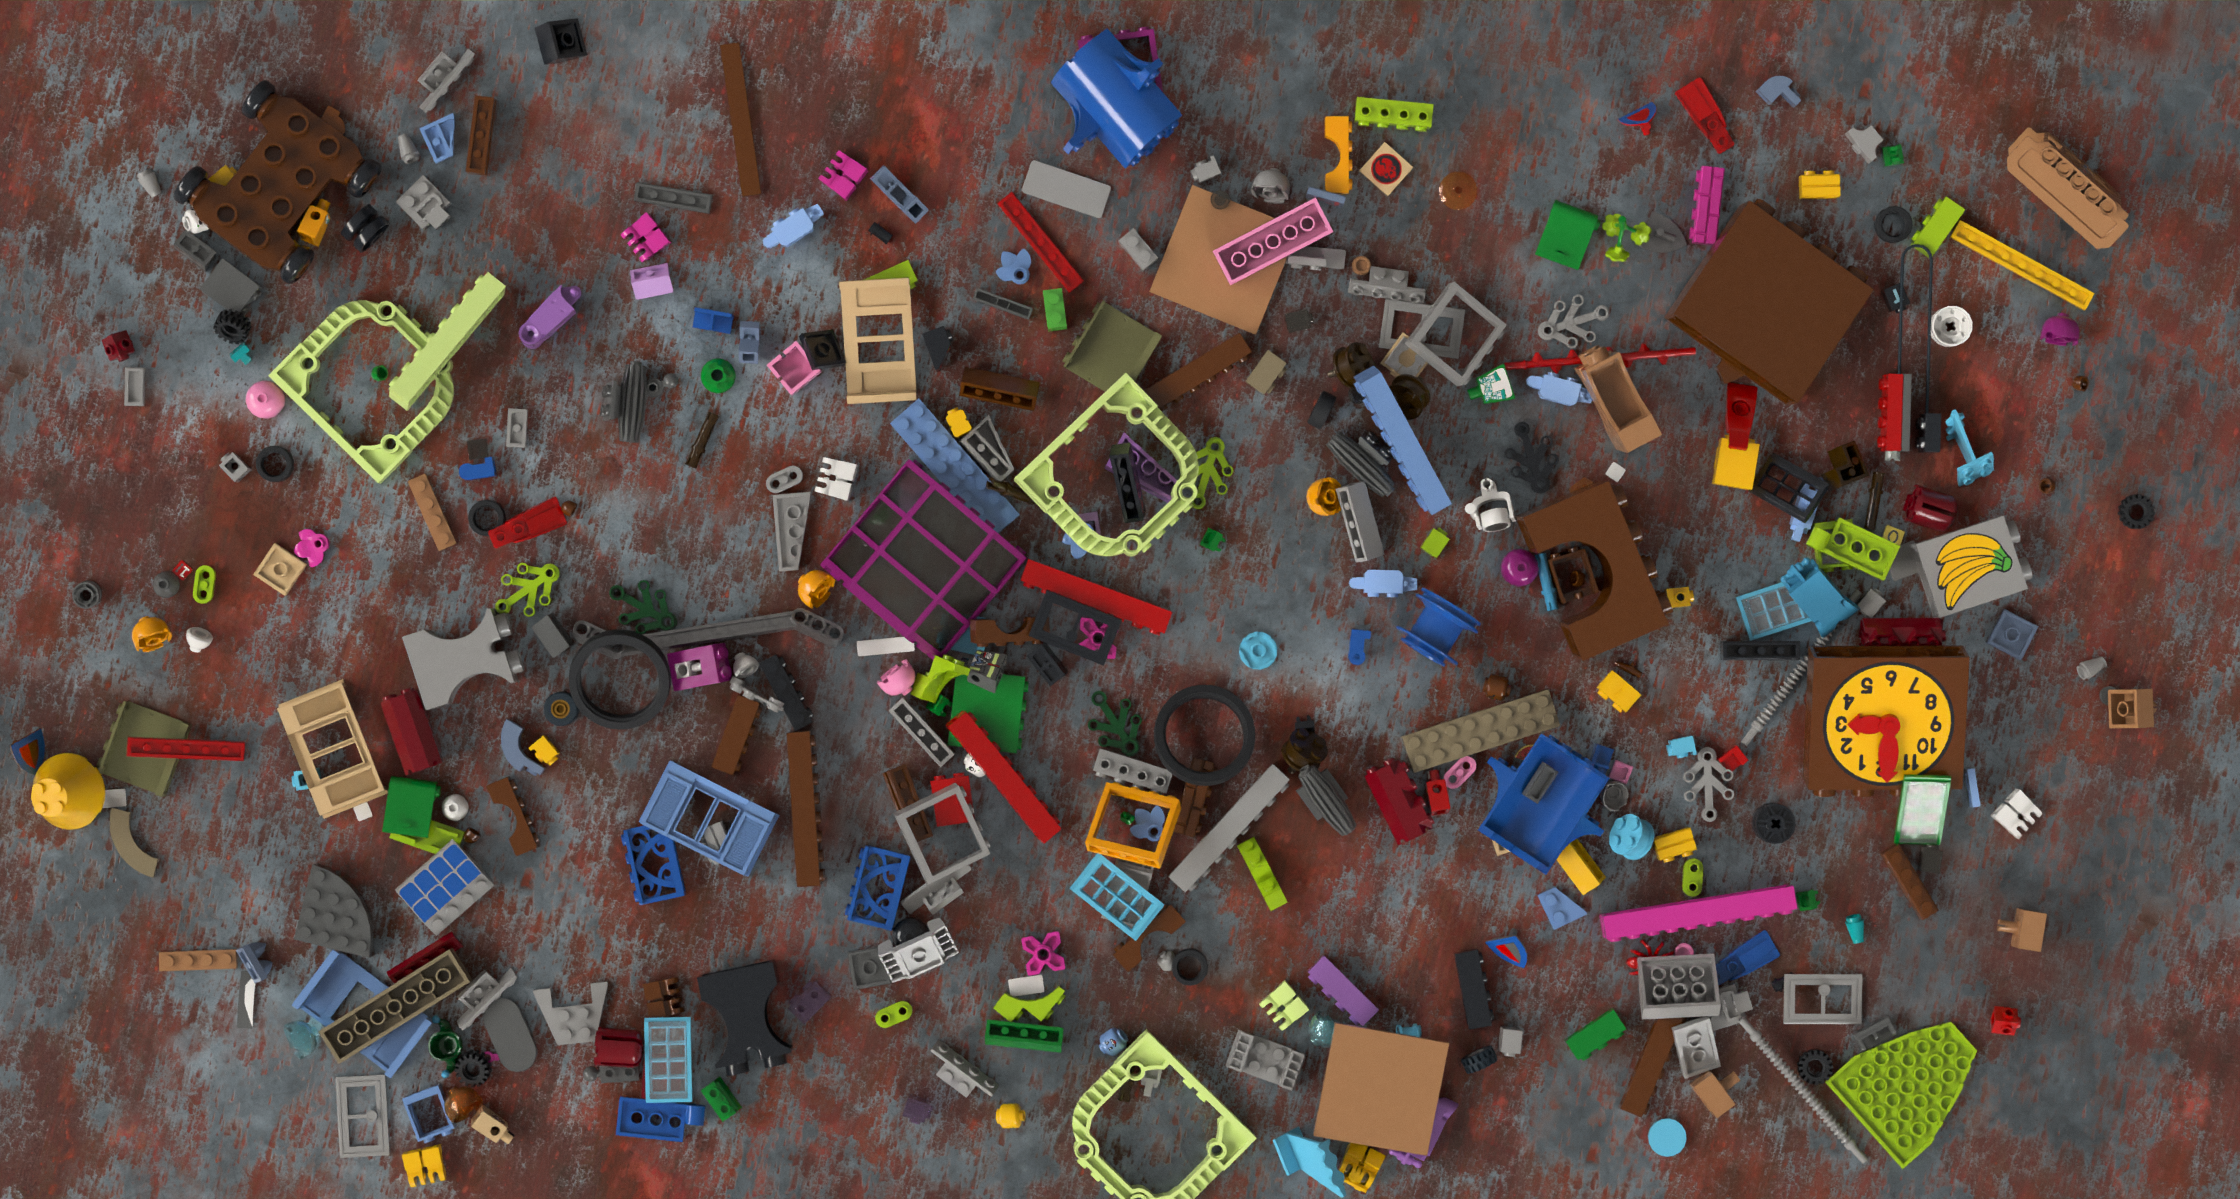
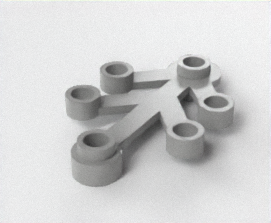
M1575 295L1572 298V304L1563 322L1557 324L1555 323L1560 312L1565 310L1566 304L1563 301L1555 302L1554 310L1549 320L1539 325L1538 335L1543 340L1554 338L1566 344L1569 349H1573L1578 344L1575 337L1568 338L1558 332L1566 329L1584 338L1586 342L1592 343L1596 339V334L1593 331L1587 332L1576 325L1594 319L1604 321L1609 317L1610 311L1608 307L1600 305L1595 308L1594 312L1574 318L1579 306L1584 303L1583 296ZM1576 297L1581 298L1580 304L1575 303L1574 299ZM1557 303L1563 305L1562 310L1556 308ZM1600 309L1605 310V316L1599 315ZM1545 327L1551 329L1550 334L1544 332ZM1588 333L1593 335L1591 341L1586 338ZM1570 339L1575 341L1574 346H1569L1568 341Z
M732 676L729 683H731L730 689L740 694L744 691V697L752 701L756 700L762 704L767 703V708L776 713L779 710H784L782 708L783 702L773 697L767 700L766 697L745 688V681Z
M1704 747L1699 750L1697 754L1698 761L1683 774V779L1688 783L1693 782L1695 774L1702 767L1704 768V775L1690 790L1684 793V799L1688 802L1694 801L1696 794L1704 786L1705 808H1703L1701 816L1703 820L1712 822L1717 818V811L1713 808L1712 785L1722 794L1724 799L1731 800L1734 797V791L1726 788L1712 775V767L1721 774L1722 779L1725 781H1730L1733 778V772L1723 767L1716 760L1717 755L1712 748ZM1706 753H1709L1711 756L1709 760L1704 759ZM1727 771L1731 774L1728 779L1724 777V773ZM1687 773L1692 774L1691 780L1686 779ZM1730 791L1731 797L1726 798L1725 792ZM1689 792L1693 794V798L1690 800L1686 797ZM1708 811L1713 812L1711 818H1708L1706 815Z

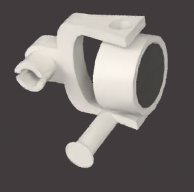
M1489 478L1487 480L1483 479L1481 481L1482 496L1474 499L1472 503H1468L1465 506V511L1476 521V526L1479 530L1482 528L1485 532L1504 530L1511 526L1510 519L1512 522L1516 521L1511 496L1507 492H1498L1493 480ZM1496 500L1507 501L1508 509H1490L1479 515L1478 509L1483 504Z

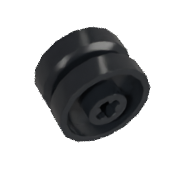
M370 204L360 209L341 231V235L346 240H354L353 246L360 253L369 249L390 225L383 216L376 217L377 210Z

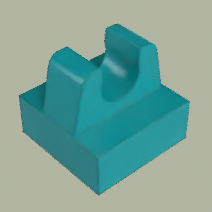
M245 341L230 353V357L235 363L239 359L245 365L252 361V358L247 353L250 351V348Z

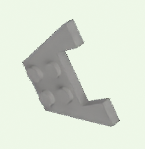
M608 981L590 983L592 1003L554 1008L551 988L533 990V994L557 1045L595 1041L596 1030L600 1027Z

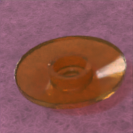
M1452 172L1441 181L1439 196L1447 207L1454 210H1462L1469 207L1476 199L1477 186L1470 175L1464 172ZM1461 187L1462 193H1456L1455 188Z

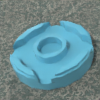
M1253 632L1243 638L1239 647V654L1246 666L1261 670L1269 667L1274 662L1277 656V646L1270 635L1264 632Z
M1671 1118L1660 1119L1650 1127L1648 1141L1652 1150L1658 1155L1665 1157L1674 1156L1685 1147L1687 1140L1686 1131L1676 1120Z

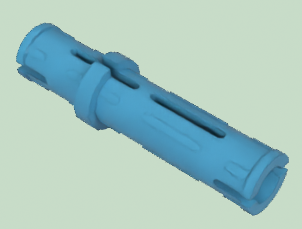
M1546 553L1534 555L1538 561V573L1543 590L1541 594L1544 595L1547 611L1559 609L1555 595L1557 590L1553 586Z

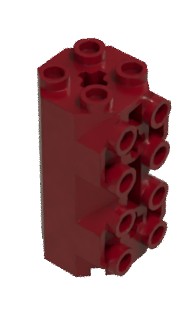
M1862 618L1859 625V638H1861L1859 646L1942 645V642L1946 641V631L1943 630V619Z
M414 687L400 691L401 695L399 696L396 694L385 696L382 698L383 702L380 703L405 775L444 763L441 746L429 720V712L425 710L419 690H415Z
M1392 757L1383 761L1384 765L1379 768L1373 766L1365 770L1367 774L1364 775V778L1397 845H1401L1400 840L1408 842L1426 833L1425 828H1428V830L1433 829L1432 825L1435 822L1431 814L1425 812L1423 807L1426 804L1422 796H1417L1414 791L1418 788L1412 778L1409 779L1407 775L1409 769L1405 761L1400 762L1399 759L1395 760Z

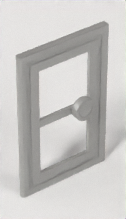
M1386 298L1379 348L1391 349L1397 339H1391L1395 310L1422 314V320L1432 305L1401 300L1395 301ZM1445 307L1439 317L1453 318L1449 347L1424 343L1427 339L1426 334L1420 342L1436 356L1458 359L1465 309Z
M1784 974L1783 1023L1862 1024V974ZM1795 985H1820L1818 992L1821 994V1014H1795ZM1828 985H1852L1851 1014H1825V996L1830 993Z
M386 1075L335 1077L340 1158L390 1155ZM375 1086L376 1111L370 1110L366 1114L348 1115L347 1087ZM366 1118L369 1122L377 1119L378 1145L350 1147L348 1119Z

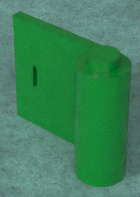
M1555 200L1535 255L1578 270L1593 230L1597 231L1600 225L1599 215Z
M391 776L382 832L429 838L433 804L436 797H440L441 786H438V782Z

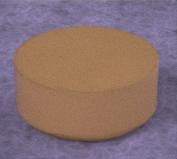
M1358 256L1353 260L1352 270L1355 274L1362 276L1370 271L1371 262L1367 257Z

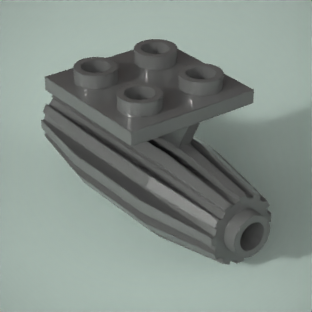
M630 361V364H626L621 386L617 385V381L608 382L606 386H603L602 397L605 399L604 405H601L600 416L603 417V421L618 418L619 441L639 443L645 420L647 397L645 366H642V362Z
M1365 430L1358 439L1359 443L1338 431L1326 446L1340 464L1360 482L1365 481L1366 487L1379 496L1383 497L1386 495L1388 497L1395 490L1393 487L1395 482L1382 465L1385 464L1387 466L1393 458L1389 451L1390 448L1385 444L1382 446L1377 441L1378 437L1371 431L1367 432Z
M1313 765L1302 767L1298 776L1303 786L1297 789L1296 792L1317 821L1323 817L1341 836L1351 833L1357 824L1345 803L1348 797L1329 770L1326 768L1320 772Z

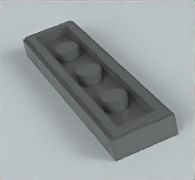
M637 182L634 201L710 214L713 195Z

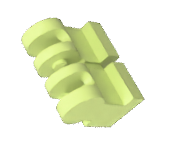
M1286 980L1259 1003L1262 1008L1269 1003L1273 1004L1266 1012L1268 1015L1276 1012L1281 1005H1284L1285 1009L1277 1012L1276 1016L1272 1019L1274 1022H1277L1282 1017L1286 1019L1279 1026L1282 1031L1309 1011V1007L1299 995L1293 999L1296 992Z

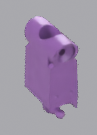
M560 285L519 329V337L525 347L529 349L540 347L546 339L551 337L576 314L572 305L581 296L579 287L563 288Z
M1446 1097L1438 1098L1427 1156H1430L1447 1119L1459 1105ZM1389 1149V1154L1396 1156L1401 1161V1164L1414 1165L1416 1168H1421L1422 1162L1415 1160L1414 1157L1422 1161L1427 1157Z

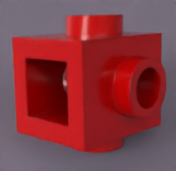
M1994 1006L1990 1018L1991 1033L2014 1036L2016 1029L2020 1028L2021 1025L2018 1009Z

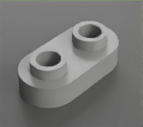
M789 466L770 475L766 480V487L772 493H780L799 484L803 479V473L800 468ZM792 472L797 474L796 479L790 478ZM778 480L780 483L777 488L773 487V481Z

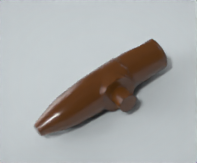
M1615 661V664L1623 671L1641 678L1643 673L1634 668L1635 664L1631 663V665Z

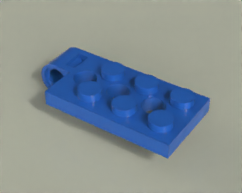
M620 1096L616 1135L683 1142L685 1124L704 1125L706 1106L681 1102L646 1103V1099ZM638 1112L642 1115L643 1119L640 1123H635L632 1120L633 1113ZM652 1115H659L662 1119L661 1124L654 1125L651 1122ZM674 1116L681 1120V1124L678 1127H673L670 1124V1119Z

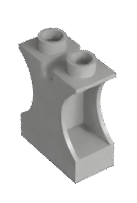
M495 608L487 609L481 624L472 633L459 639L442 638L430 630H422L402 637L425 710H432L453 703L459 688L468 679L478 674L491 673L503 677L510 683L519 682L517 673L524 671V665L518 649L510 652L508 650L498 652L495 648L497 642L505 640L506 636L513 634L506 613L497 615Z

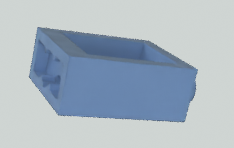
M441 1083L402 1098L418 1142L422 1140L424 1143L435 1140L434 1136L442 1134V1137L453 1133L452 1129L457 1127ZM438 1094L449 1125L424 1134L412 1103Z

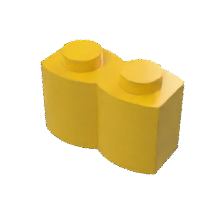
M1613 670L1596 687L1599 690L1597 693L1604 700L1609 698L1613 702L1612 706L1620 713L1622 710L1627 712L1641 696L1637 690Z

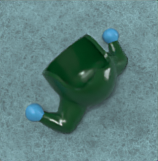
M435 1015L432 1017V1022L439 1025L440 1031L430 1037L428 1050L434 1059L446 1062L447 1068L442 1071L441 1076L448 1078L449 1074L453 1073L457 1067L455 1065L458 1061V1056L462 1052L463 1041L459 1034L452 1030L448 1020L440 1019L439 1016Z

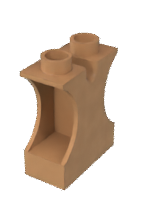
M1597 345L1578 355L1582 364L1575 367L1574 370L1589 392L1601 416L1605 430L1616 450L1629 453L1662 435L1652 414L1634 387L1620 352H1612L1607 350L1605 346L1600 347Z

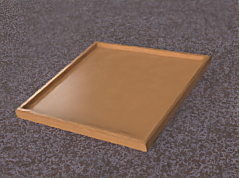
M1192 185L1149 292L1256 335L1288 256L1230 286L1213 251L1275 218Z
M1335 1022L1313 1135L1427 1156L1449 1042Z

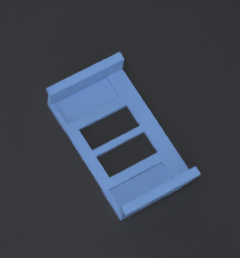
M670 760L639 822L749 877L780 815ZM698 789L715 799L698 833L692 839L676 831V828L695 790ZM721 801L739 811L719 851H716L700 843V840Z
M333 949L293 1002L292 1006L297 1010L301 1008L326 1027L334 1022L331 1017L357 982L374 993L373 997L389 988V986L343 952ZM422 1012L359 1052L385 1070V1075L391 1079L432 1024V1018Z

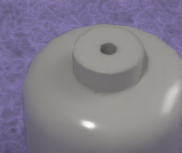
M1162 951L1159 954L1160 957L1157 959V963L1163 971H1171L1175 954L1172 951Z

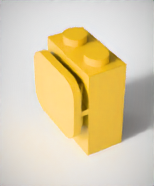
M1725 435V438L1719 439L1716 450L1712 484L1752 490L1760 444H1756L1754 439H1749L1746 451L1730 449L1728 447L1729 435Z

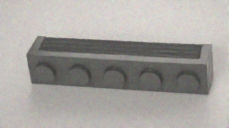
M976 288L973 296L975 301L1027 320L1030 319L1033 311L1031 307Z

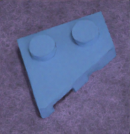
M453 113L419 128L436 164L454 156L455 115Z
M1555 887L1537 895L1553 930L1587 915L1585 910Z

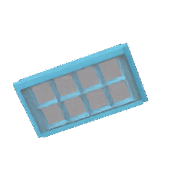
M1782 582L1736 597L1750 641L1812 621L1789 595L1787 588Z
M1098 853L1070 887L1074 893L1135 941L1164 906L1161 901L1102 854Z
M691 1017L644 1018L646 1103L693 1102Z

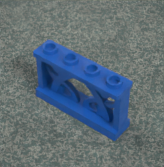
M646 826L623 830L624 834L621 835L623 846L626 845L628 853H625L626 862L631 864L630 880L631 883H635L636 890L633 891L635 902H639V905L685 896L686 891L675 841L660 833L651 839L646 831L650 828ZM641 833L647 838L648 842L645 844L642 839H638L640 845L635 846L632 839L635 834ZM657 843L658 847L661 844H663L665 846V850L663 852H659L655 847V844ZM651 848L658 856L669 858V862L660 868L658 877L649 873L642 866L643 860ZM634 851L640 852L636 860ZM665 869H668V870H670L671 875H670V876L664 875V878H665V880H664V879H662L663 871H664ZM639 873L646 879L640 882ZM654 883L658 885L654 896L649 897L644 894V885H649L650 891L654 888ZM662 886L675 888L676 890L675 893L660 896Z
M865 845V848H861L858 858L862 860L861 865L856 867L854 878H857L856 885L851 886L849 895L853 897L852 902L847 904L845 915L848 916L847 920L890 931L893 930L911 855L870 845ZM878 854L882 858L883 866L879 867L876 859H874V865H869V856ZM885 855L900 858L901 863L887 864ZM864 868H866L870 872L862 878ZM887 871H890L889 876L891 874L895 875L894 881L887 879ZM883 873L884 882L894 889V892L881 895L875 902L870 896L866 884L875 876ZM859 888L864 898L857 899ZM886 898L889 900L888 906H884L883 903L881 907L878 906L882 899ZM858 904H863L864 909L862 911L867 910L869 906L872 910L867 916L861 917L857 914L856 907ZM876 912L887 919V921L882 923L869 919Z

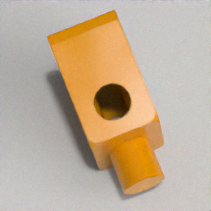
M319 199L316 207L313 205L309 206L297 230L301 240L319 247L330 221V216L327 212L330 202Z

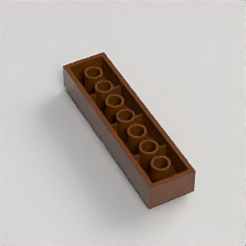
M812 731L788 732L786 734L797 887L820 886L822 881L826 880L825 869H821V862L824 861V850H820V843L823 842V833L818 827V823L822 822L821 811H817V804L820 803V792H816V785L819 784V775L815 773L814 766L818 765L817 754H813V746H816V734L812 735Z

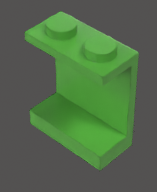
M1062 288L1043 290L1048 332L1067 330Z

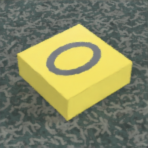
M1886 525L1882 538L1900 546L1905 531Z

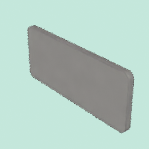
M1036 160L1031 162L1022 187V192L1095 218L1102 217L1111 191L1109 185Z

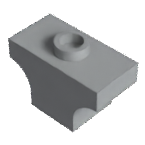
M1872 125L1863 131L1856 130L1853 127L1845 133L1846 137L1853 144L1851 147L1858 155L1861 154L1868 164L1877 158L1875 149L1883 139Z

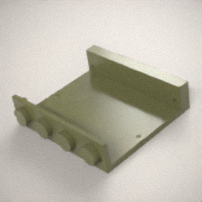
M1104 300L1101 304L1097 302L1092 311L1094 313L1093 318L1086 320L1082 327L1085 331L1082 336L1077 335L1072 344L1075 346L1071 353L1067 352L1062 361L1065 363L1064 368L1106 392L1125 373L1134 382L1136 381L1161 340L1162 335L1153 332L1105 303Z
M123 701V704L120 703L116 712L118 718L111 725L110 732L112 734L110 739H107L104 744L103 750H105L103 758H99L96 768H98L100 774H105L154 792L157 796L166 797L179 759L126 756L127 736L187 739L192 724L133 702Z

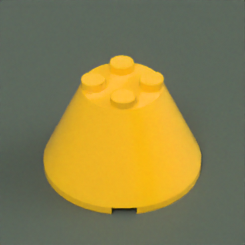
M62 753L47 759L35 774L31 793L35 812L41 814L52 825L67 830L82 828L93 822L98 813L101 812L105 801V785L99 770L96 767L94 768L87 761L88 759L74 753Z

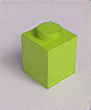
M1433 528L1420 548L1434 558H1437L1450 540L1446 537L1448 533L1441 528L1437 530Z

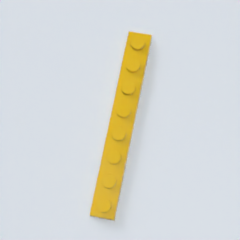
M1961 220L1958 221L1950 236L1951 239L2084 311L2095 294Z

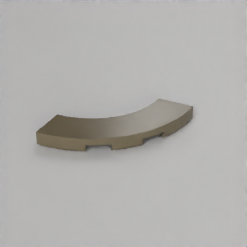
M112 807L110 812V832L118 853L133 869L154 878L159 859L143 851L133 839L130 827L131 812Z

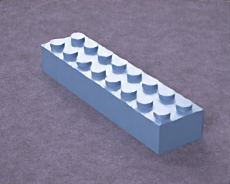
M1373 365L1354 376L1356 381L1354 386L1357 392L1362 397H1365L1362 401L1367 410L1374 414L1371 416L1372 420L1383 431L1380 433L1383 440L1389 447H1392L1389 451L1393 458L1400 463L1398 467L1403 476L1405 475L1406 479H1409L1407 481L1409 488L1416 496L1418 495L1416 501L1424 512L1428 511L1433 515L1451 505L1449 497L1382 373Z
M919 398L890 423L941 483H945L951 489L949 492L954 497L958 494L966 501L964 505L968 509L971 507L976 509L980 513L979 518L985 522L987 519L995 525L993 530L998 534L1020 515L1004 496H1001L996 491L987 489L986 482L989 481V478Z

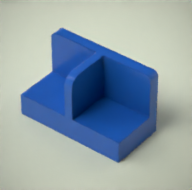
M694 308L693 328L731 334L733 314Z
M1595 743L1590 761L1604 769V775H1606L1614 749Z

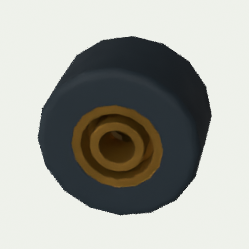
M567 692L551 694L544 703L546 719L556 726H566L573 723L579 714V709L574 703L571 694Z

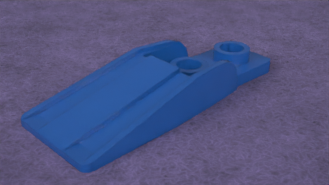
M1766 930L1750 938L1718 961V964H1716L1718 986L1727 980L1732 981L1745 976L1780 956Z

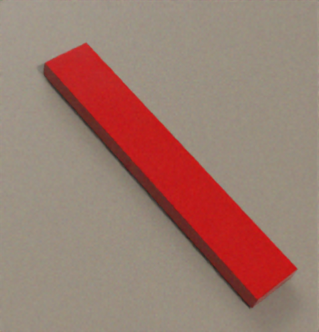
M1013 192L997 203L1069 293L1084 282Z
M127 736L126 756L244 761L245 741Z

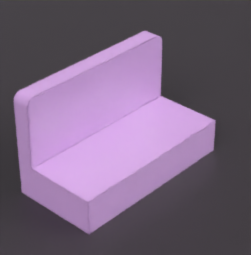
M668 263L630 270L631 284L637 300L673 292Z
M1098 512L1078 514L1084 522L1095 521L1096 533L1101 535Z

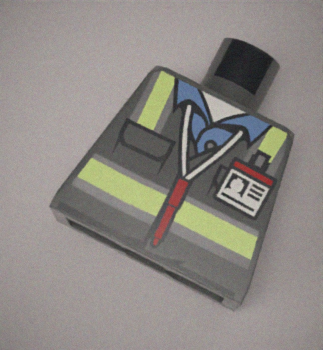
M977 650L973 659L962 657L961 661L965 662L964 666L971 668L967 677L968 682L995 693L1006 669L1007 654Z

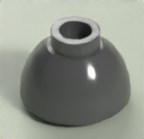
M169 571L157 574L153 580V590L162 598L173 597L180 587L178 577Z

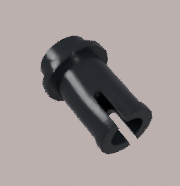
M876 222L868 230L871 236L873 234L885 244L893 236V234L881 227L880 223L877 224Z
M1784 976L1778 979L1774 978V981L1771 982L1775 992H1783Z

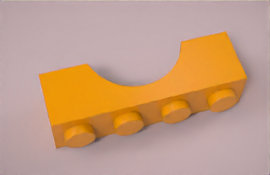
M1325 116V138L1334 142L1340 152L1338 166L1333 171L1325 174V191L1339 195H1348L1349 190H1352V179H1349V171H1352V159H1349V152H1352V140H1349V133H1352V121H1349V116Z

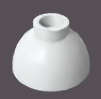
M189 628L186 633V639L190 645L189 649L193 652H200L201 649L211 644L213 636L203 628Z
M743 652L734 657L733 671L737 678L748 677L755 673L759 667V663L754 657L745 655Z
M459 794L447 796L442 803V812L449 820H461L468 813V802Z

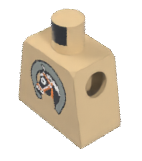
M483 1104L471 1119V1127L495 1143L501 1139L509 1144L515 1136L507 1130L508 1123ZM494 1126L498 1127V1129L493 1130L491 1128Z

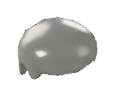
M1620 781L1606 783L1600 792L1601 803L1610 811H1619L1622 806L1627 804L1629 796L1627 787Z

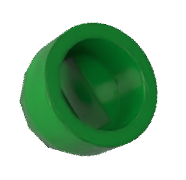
M383 365L376 366L372 369L371 376L376 381L385 380L388 377V370Z

